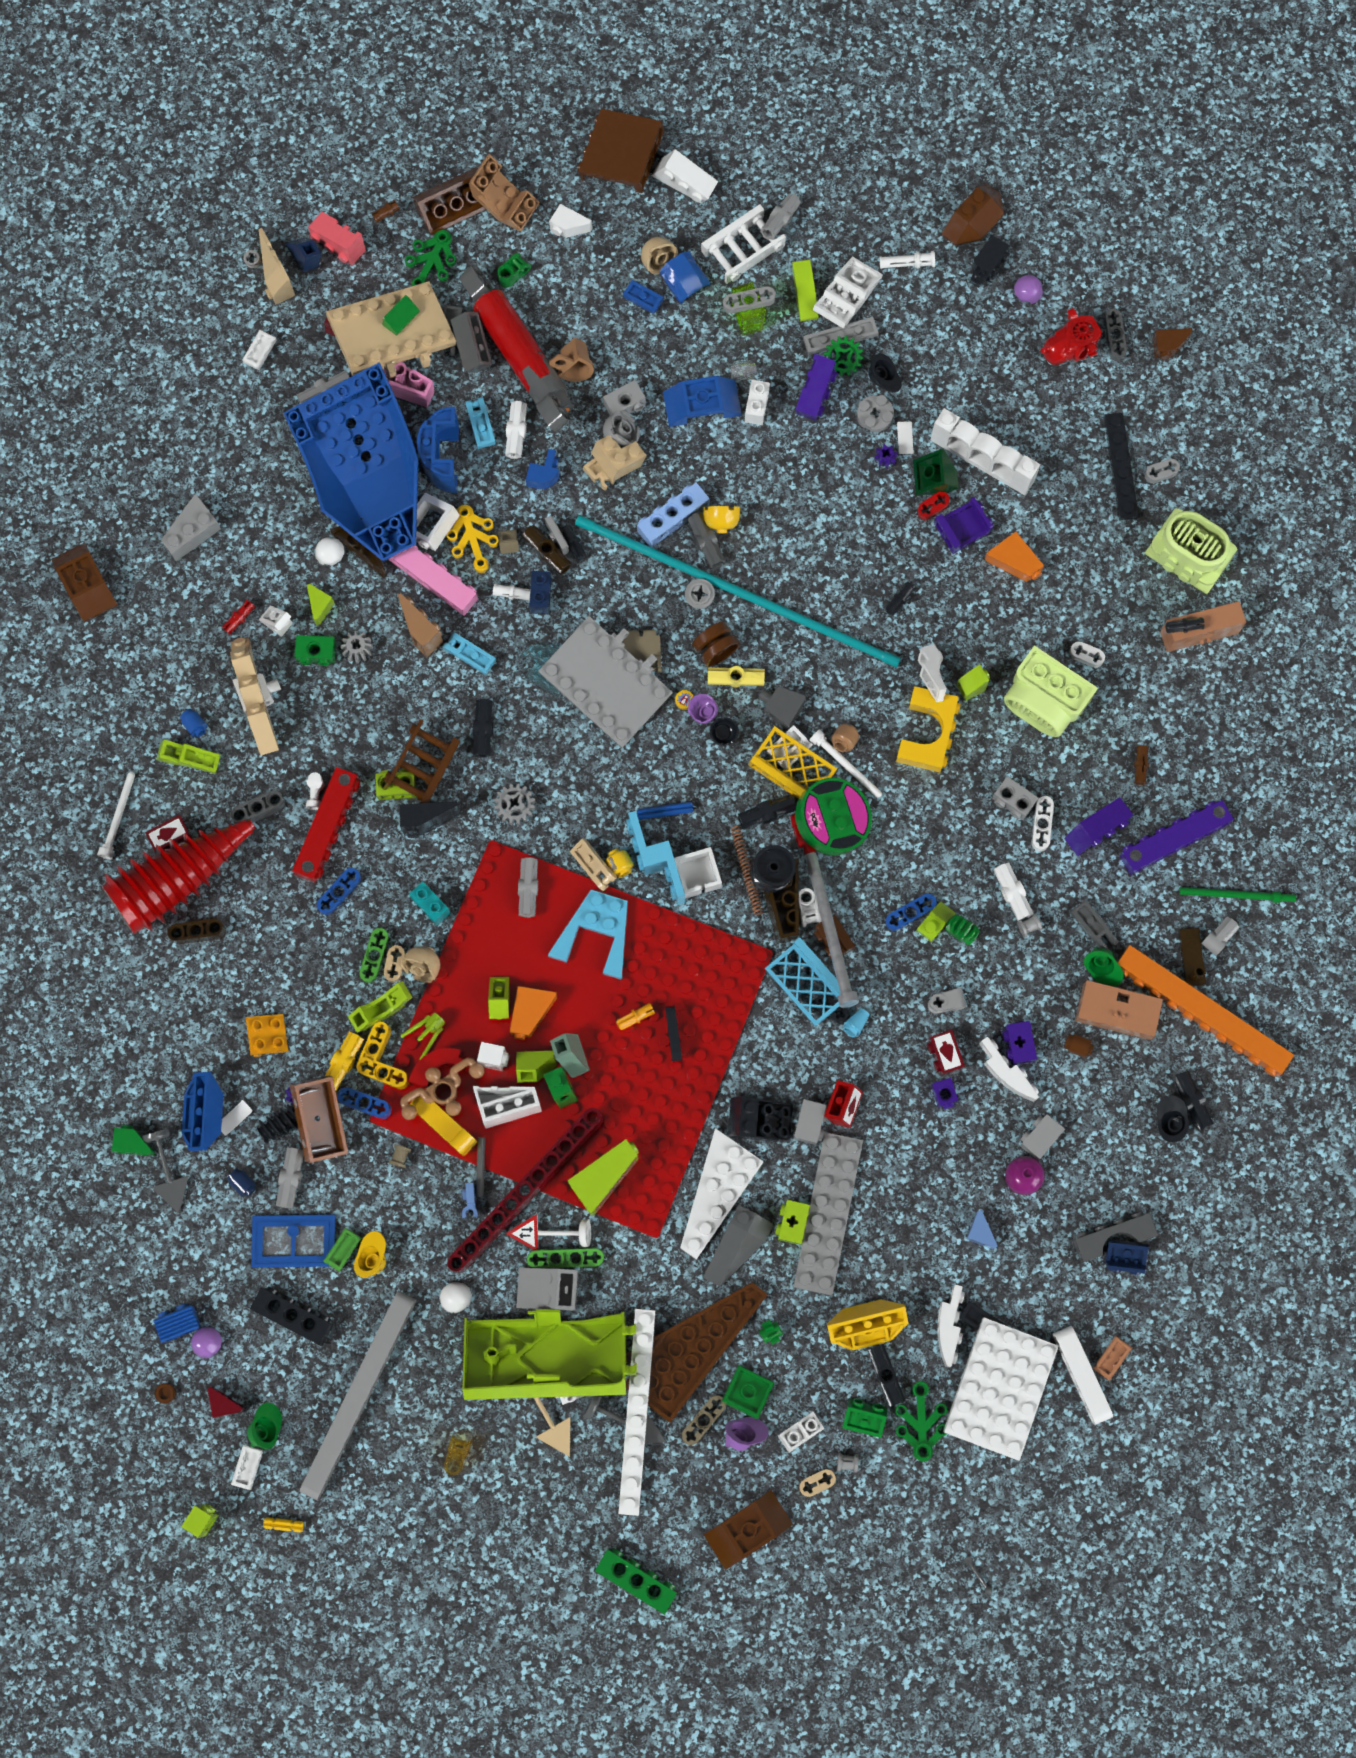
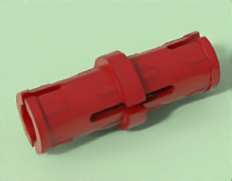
M246 600L237 611L232 613V617L222 626V629L231 635L241 623L245 622V618L256 607Z

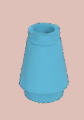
M860 1008L859 1011L844 1022V1032L854 1038L856 1035H860L870 1016L869 1013Z

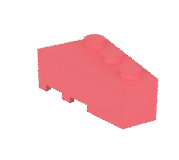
M321 212L308 226L310 238L316 243L320 242L323 244L328 252H334L345 264L349 263L353 266L366 251L360 232L352 233L349 231V226L345 225L342 227L338 224V220L324 212Z

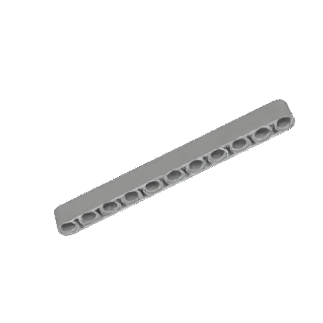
M400 1291L396 1293L299 1492L317 1501L320 1499L415 1306L416 1299Z

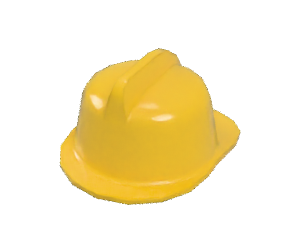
M372 1231L367 1233L360 1244L354 1262V1271L361 1278L375 1276L385 1268L386 1241L380 1232Z

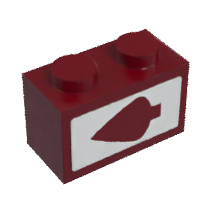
M180 815L145 832L155 853L156 845L164 850L169 849V839L174 840L178 844L183 843L184 833L193 838Z
M952 1030L931 1036L928 1039L927 1048L929 1053L934 1055L935 1061H933L936 1072H940V1075L944 1076L964 1069L965 1065Z

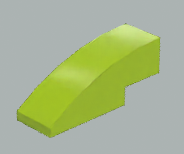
M811 261L792 262L794 289L800 322L816 320L819 317L818 313L813 311L817 300Z

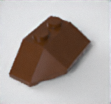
M988 183L977 186L954 212L941 235L955 246L981 241L1004 215L1001 193Z

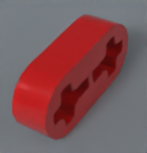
M937 492L923 501L917 511L919 518L929 520L945 510L950 502L949 495L946 492ZM938 498H940L941 500L945 499L944 504L940 502L937 505H935L938 502ZM932 507L929 511V514H927L926 512L922 513L923 508L928 509Z

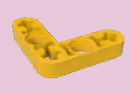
M377 1022L372 1027L356 1065L357 1071L368 1078L389 1086L405 1089L409 1085V1075L402 1070L379 1062L391 1036V1028L384 1022ZM384 1029L385 1033L380 1034L378 1030ZM376 1037L377 1039L382 1040L381 1043L377 1040H374V1038ZM373 1044L378 1045V1051L375 1054H371L369 1051ZM368 1064L369 1066L375 1069L374 1071H371L369 1069H364L362 1067L363 1065ZM386 1068L388 1070L387 1076L380 1078L379 1071ZM393 1075L399 1078L402 1077L404 1081L398 1082L392 1077Z

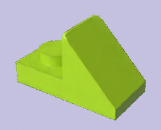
M940 901L916 931L932 942L956 913Z

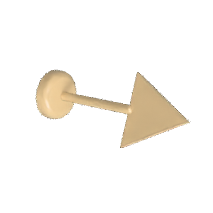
M534 1398L550 1426V1429L539 1434L536 1438L570 1457V1417L554 1425L540 1398Z

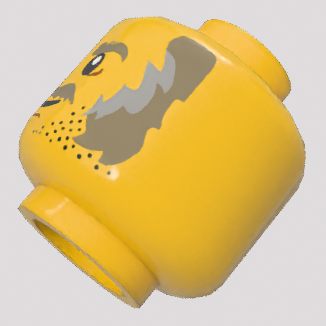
M617 848L608 853L609 857H607L605 863L618 878L625 877L632 872L631 869L634 864L626 850L619 851Z

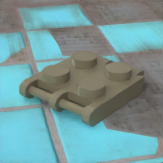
M639 630L628 631L629 635L623 640L624 648L638 661L641 659L645 662L653 654L657 660L651 667L654 669L653 671L662 673L660 635H656V630H643V636H639Z

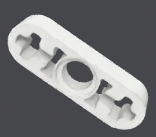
M1048 796L1040 797L1035 806L1032 847L1040 852L1048 848L1051 838L1054 802ZM1043 801L1050 805V807H1047L1045 814H1042L1043 806L1040 805ZM1045 819L1048 822V827L1040 828L1037 824L1038 820ZM1040 833H1044L1042 840L1046 842L1042 846H1039V843L1036 842L1040 838Z

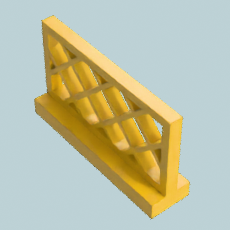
M775 726L748 764L751 768L797 799L808 788L809 782L832 778L837 770L829 762ZM774 733L782 737L783 744L772 745L771 738ZM786 746H796L799 754L788 756ZM784 747L786 757L775 758L773 748ZM771 749L772 759L764 760L759 756L763 750ZM811 756L814 760V765L804 767L802 757ZM799 757L801 767L791 769L789 759ZM786 760L788 770H779L776 761ZM825 766L831 770L828 776L820 777L818 767ZM815 768L817 778L807 780L805 770ZM802 770L804 780L795 781L792 772Z

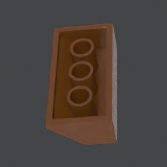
M478 167L412 197L430 235L486 210L472 196L469 182L475 175Z

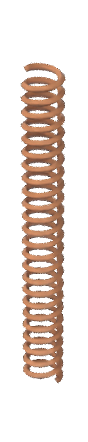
M736 825L731 828V834L733 835L732 838H734L733 841L735 842L734 845L737 849V856H739L738 859L740 860L739 863L742 867V874H744L743 877L745 878V885H747V892H749V896H751L749 899L751 900L750 903H752L751 906L754 907L752 909L754 911L753 914H764V911L756 913L757 911L763 910L764 908L755 909L757 907H761L762 904L753 906L757 903H761L762 901L753 902L754 900H758L761 898H752L754 896L760 895L759 893L750 895L752 893L758 892L759 890L750 891L752 889H756L757 886L749 888V886H752L754 884H747L753 881L747 880L751 878L750 876L745 877L747 875H750V872L745 873L746 871H750V868H744L751 867V864L746 866L742 865L748 864L751 861L742 862L744 860H748L749 857L740 859L742 857L748 856L749 854L740 855L741 853H745L748 850L739 851L742 849H746V846L737 848L739 846L745 845L746 843L737 844L739 842H743L744 839L735 841L737 839L744 837H735L736 835H741L743 833L739 832L733 834L734 832L742 830L741 828L732 830L734 828H738L741 826Z

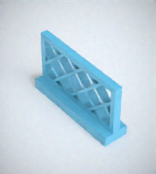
M800 937L791 947L765 968L815 1027L840 1007L839 1001L834 1006L825 1005L826 995H834L838 999V995L841 994L837 979ZM793 950L799 955V963L787 962L788 955ZM776 965H785L784 975H775L771 969ZM787 965L798 966V976H786ZM801 966L809 967L812 970L811 977H800ZM786 979H797V990L788 989L785 986ZM811 980L810 991L799 990V981ZM813 981H822L824 983V992L813 991ZM799 993L810 994L809 1004H801L798 1001ZM812 994L824 995L823 1005L812 1004ZM811 1007L823 1008L822 1016L817 1020L811 1016Z

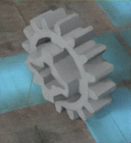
M510 784L509 789L502 787L503 793L497 792L499 799H494V802L498 805L494 806L495 811H499L497 813L498 818L503 816L502 821L504 823L509 820L510 825H513L514 821L520 825V820L527 822L526 817L533 816L530 810L536 809L534 805H531L535 803V798H531L533 796L532 792L526 793V786L521 789L520 784H517L516 788H513V785ZM524 798L527 799V807L522 803ZM503 802L507 805L506 811L502 808ZM518 802L519 806L515 805L512 807L511 803Z

